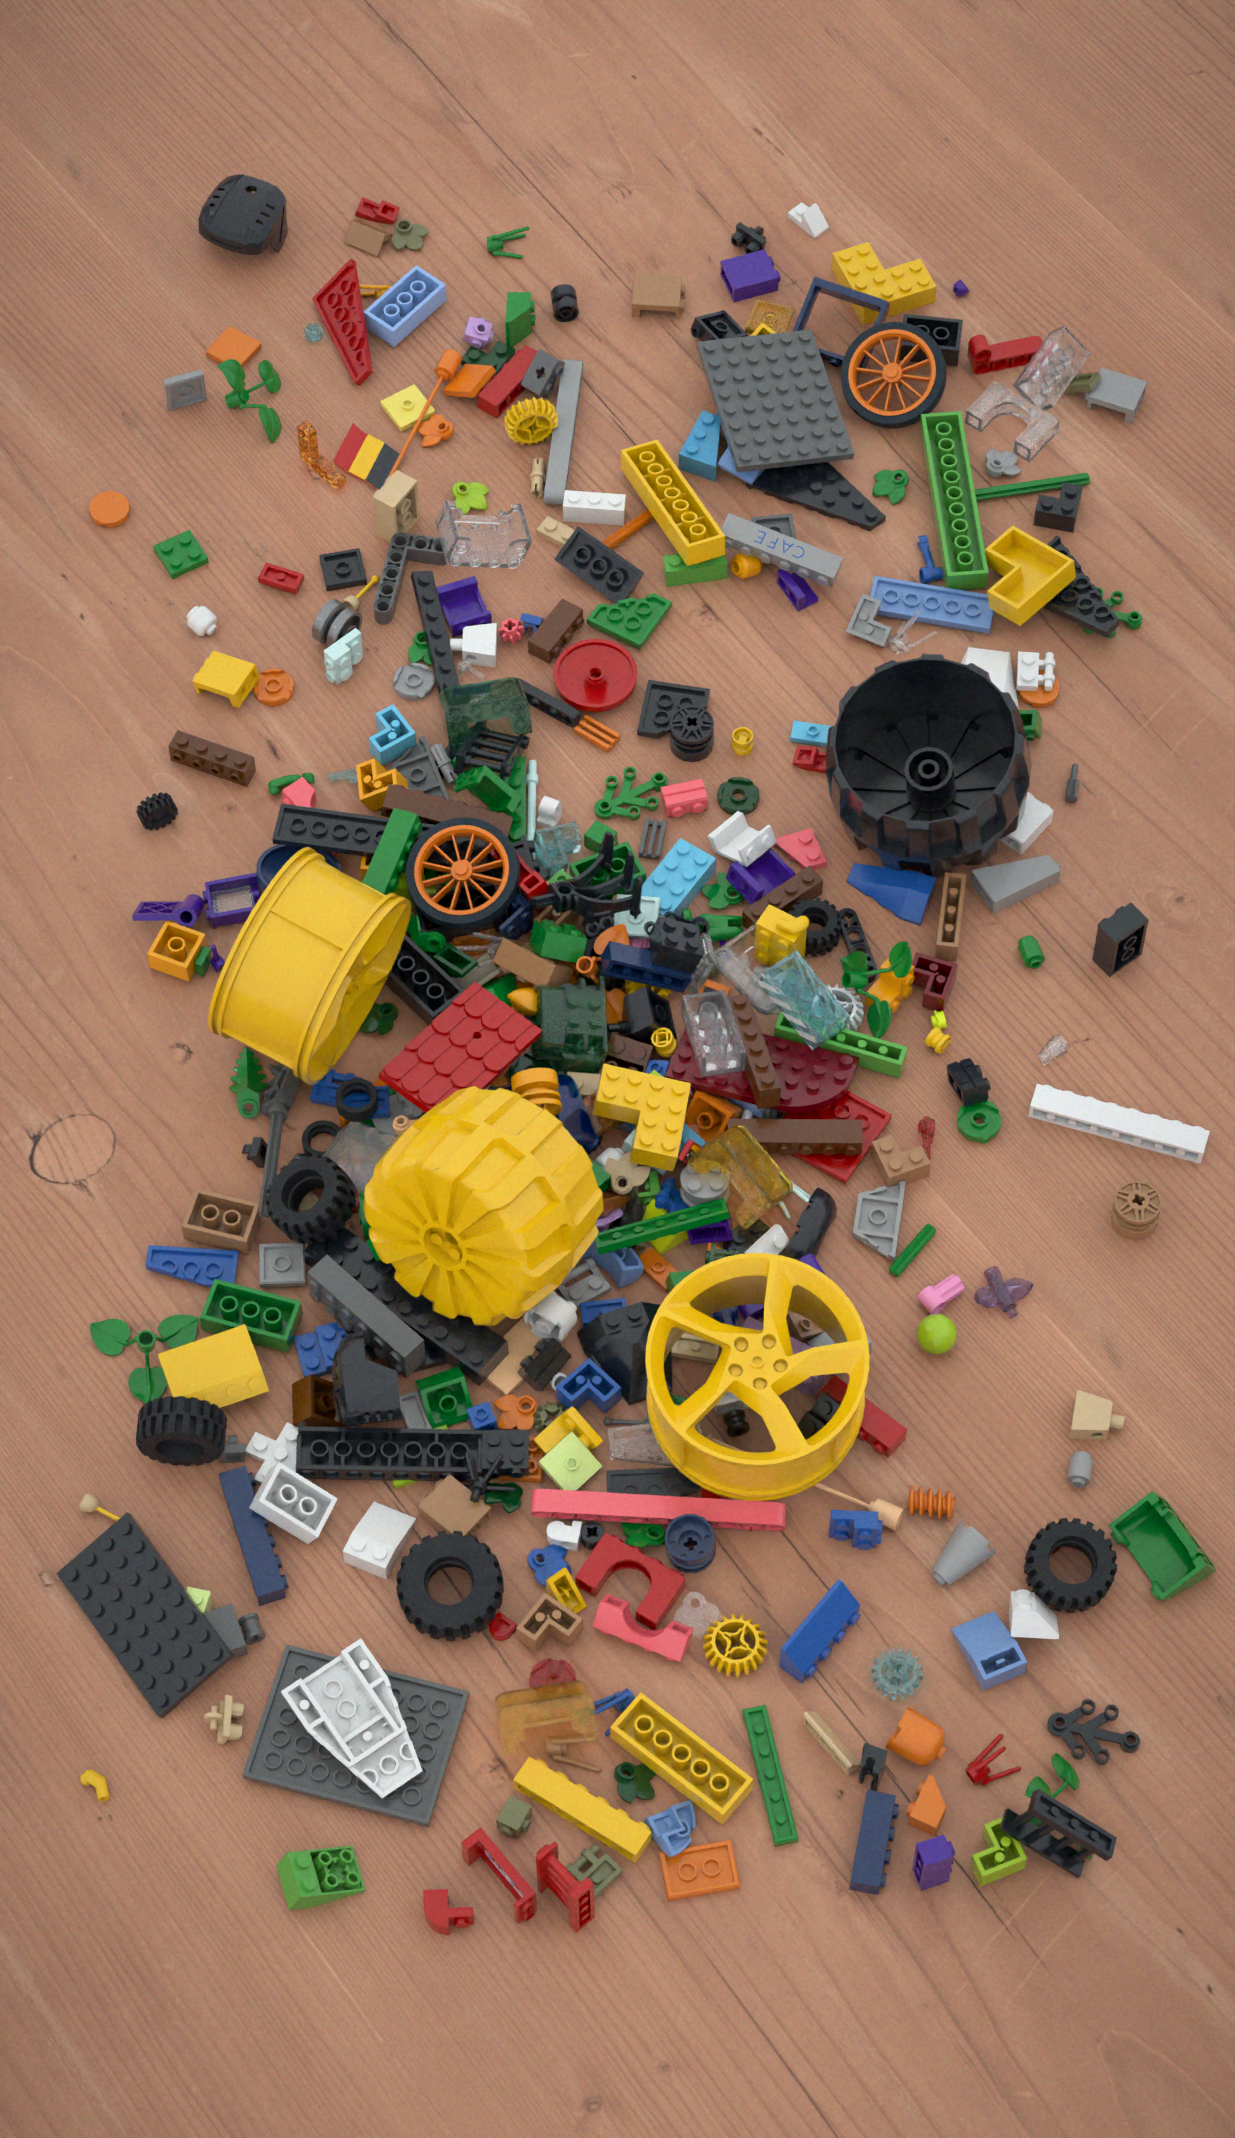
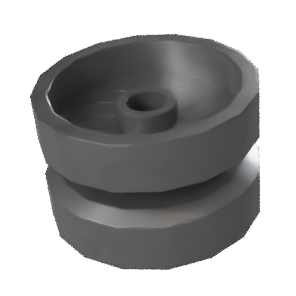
M332 599L323 606L316 616L312 627V637L322 644H327L329 647L353 629L360 630L362 615L352 608H347L345 604L337 599Z

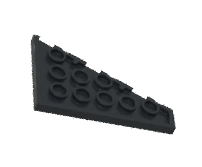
M828 462L765 469L752 485L746 482L748 489L752 487L764 491L765 495L774 496L790 504H793V502L806 506L805 509L817 511L819 514L833 519L837 517L848 521L847 524L859 526L867 531L873 530L885 522L886 516Z
M1055 536L1047 545L1074 560L1076 578L1043 607L1107 638L1119 626L1118 617L1111 611L1110 606L1104 602L1100 592L1090 582V578L1083 573L1081 566L1074 556L1070 555L1069 549L1065 548L1062 544L1060 537Z

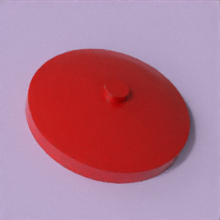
M587 639L569 646L560 654L554 666V684L560 697L569 705L588 712L608 711L623 704L633 694L637 684V666L631 654L619 644L604 639Z

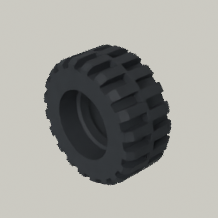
M313 1154L312 1157L304 1155L299 1160L297 1158L291 1160L289 1165H284L280 1169L281 1172L278 1175L275 1174L272 1179L273 1184L269 1185L267 1191L269 1194L266 1196L267 1212L273 1223L291 1240H295L300 1244L305 1242L307 1244H316V1241L319 1243L327 1240V1237L337 1235V1231L347 1225L345 1223L347 1219H351L353 1215L351 1210L356 1205V1189L353 1187L354 1183L351 1178L331 1158L318 1154ZM324 1187L321 1198L313 1207L298 1212L301 1201L309 1192L316 1188Z
M185 1396L155 1398L154 1401H148L139 1410L136 1445L144 1456L164 1464L170 1463L176 1466L196 1464L198 1466L203 1465V1463H211L213 1460H217L224 1452L227 1418L222 1409H219L215 1404H210L206 1400L201 1401L194 1397L185 1398Z
M1067 1518L1060 1519L1058 1523L1052 1521L1047 1524L1045 1529L1041 1528L1037 1532L1027 1550L1026 1562L1024 1564V1573L1027 1574V1585L1033 1587L1032 1592L1040 1596L1047 1606L1049 1603L1054 1605L1053 1610L1060 1612L1064 1608L1067 1609V1613H1074L1076 1609L1082 1612L1088 1610L1089 1606L1094 1607L1105 1597L1115 1579L1117 1555L1116 1551L1111 1550L1113 1544L1110 1538L1104 1539V1531L1100 1528L1096 1531L1092 1528L1094 1524L1087 1521L1086 1525L1080 1523L1081 1519L1073 1518L1072 1522H1068ZM1061 1547H1072L1080 1550L1088 1557L1091 1563L1092 1573L1090 1578L1080 1584H1069L1059 1580L1049 1566L1051 1553Z

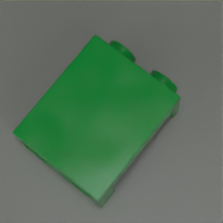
M486 765L473 768L466 773H461L456 778V785L453 788V791L456 793L468 789L488 807V811L503 812L508 815L514 812L522 797Z

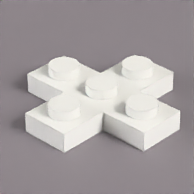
M287 1422L276 1441L255 1432L246 1448L245 1455L263 1462L254 1478L256 1484L261 1486L269 1469L278 1462L296 1472L298 1427Z

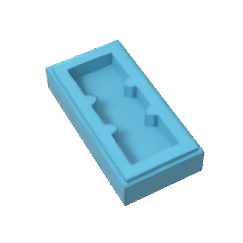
M794 721L790 742L826 747L828 729L832 726Z

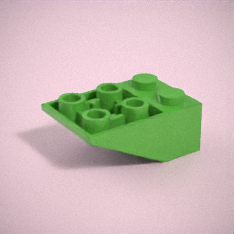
M353 1846L287 1852L276 1865L289 1910L311 1908L365 1891Z

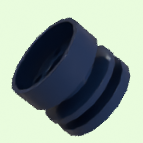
M684 1514L676 1517L669 1524L665 1532L666 1550L670 1563L677 1570L684 1573H698L712 1564L716 1555L715 1537L711 1524L705 1518L696 1514ZM688 1545H693L694 1550H689Z

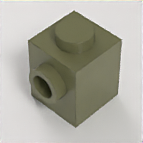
M510 1795L496 1819L499 1832L506 1837L511 1838L513 1836L519 1839L521 1833H526L530 1827L532 1806Z

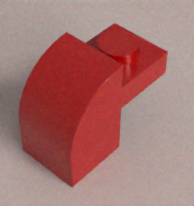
M448 1889L423 1890L425 1919L434 1931L443 1935H450L449 1926L454 1925L456 1928H466L474 1924L473 1907L449 1908Z

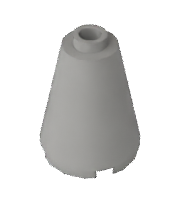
M963 1520L956 1526L932 1568L934 1573L932 1577L941 1586L944 1584L950 1586L996 1553L994 1548L991 1551L987 1548L990 1543L971 1525L968 1528L964 1527L965 1521Z

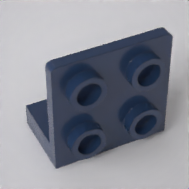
M518 891L508 908L509 918L499 927V944H501L503 938L518 940L523 934H527L532 929V903Z

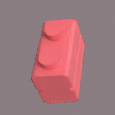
M702 779L664 786L660 789V797L666 817L673 816L677 818L685 813H700L708 809V796Z

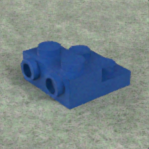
M338 1322L315 1327V1332L294 1337L304 1377L310 1374L317 1377L332 1374L334 1354L341 1339L346 1336L344 1327L339 1328Z
M831 1510L829 1538L840 1541L850 1538L852 1539V1547H857L860 1550H869L876 1548V1544H881L882 1520H878V1512Z

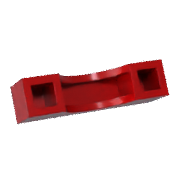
M495 849L489 853L494 861L501 860L500 855ZM516 851L520 864L518 889L532 903V897L547 894L548 885L535 870L532 871Z

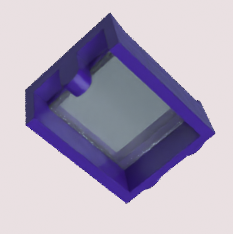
M256 873L205 882L206 891H202L204 904L208 903L209 909H205L207 922L212 921L213 929L246 922L261 897Z

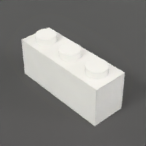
M565 490L563 502L564 522L624 526L626 513L625 494Z

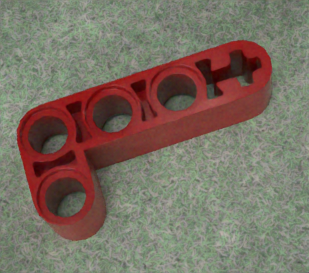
M980 334L973 336L969 340L967 356L973 372L979 375L1041 362L1047 357V351L1040 336H1031L989 345L986 337Z

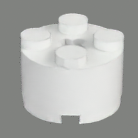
M552 1291L525 1313L524 1321L526 1325L530 1323L533 1327L531 1332L540 1340L553 1337L561 1343L577 1322V1315L575 1313L577 1307L571 1301H565Z

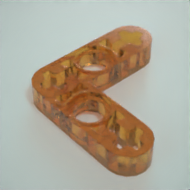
M307 420L298 425V446L302 461L335 489L341 488L347 483V480L338 468L319 454L317 433L314 426Z

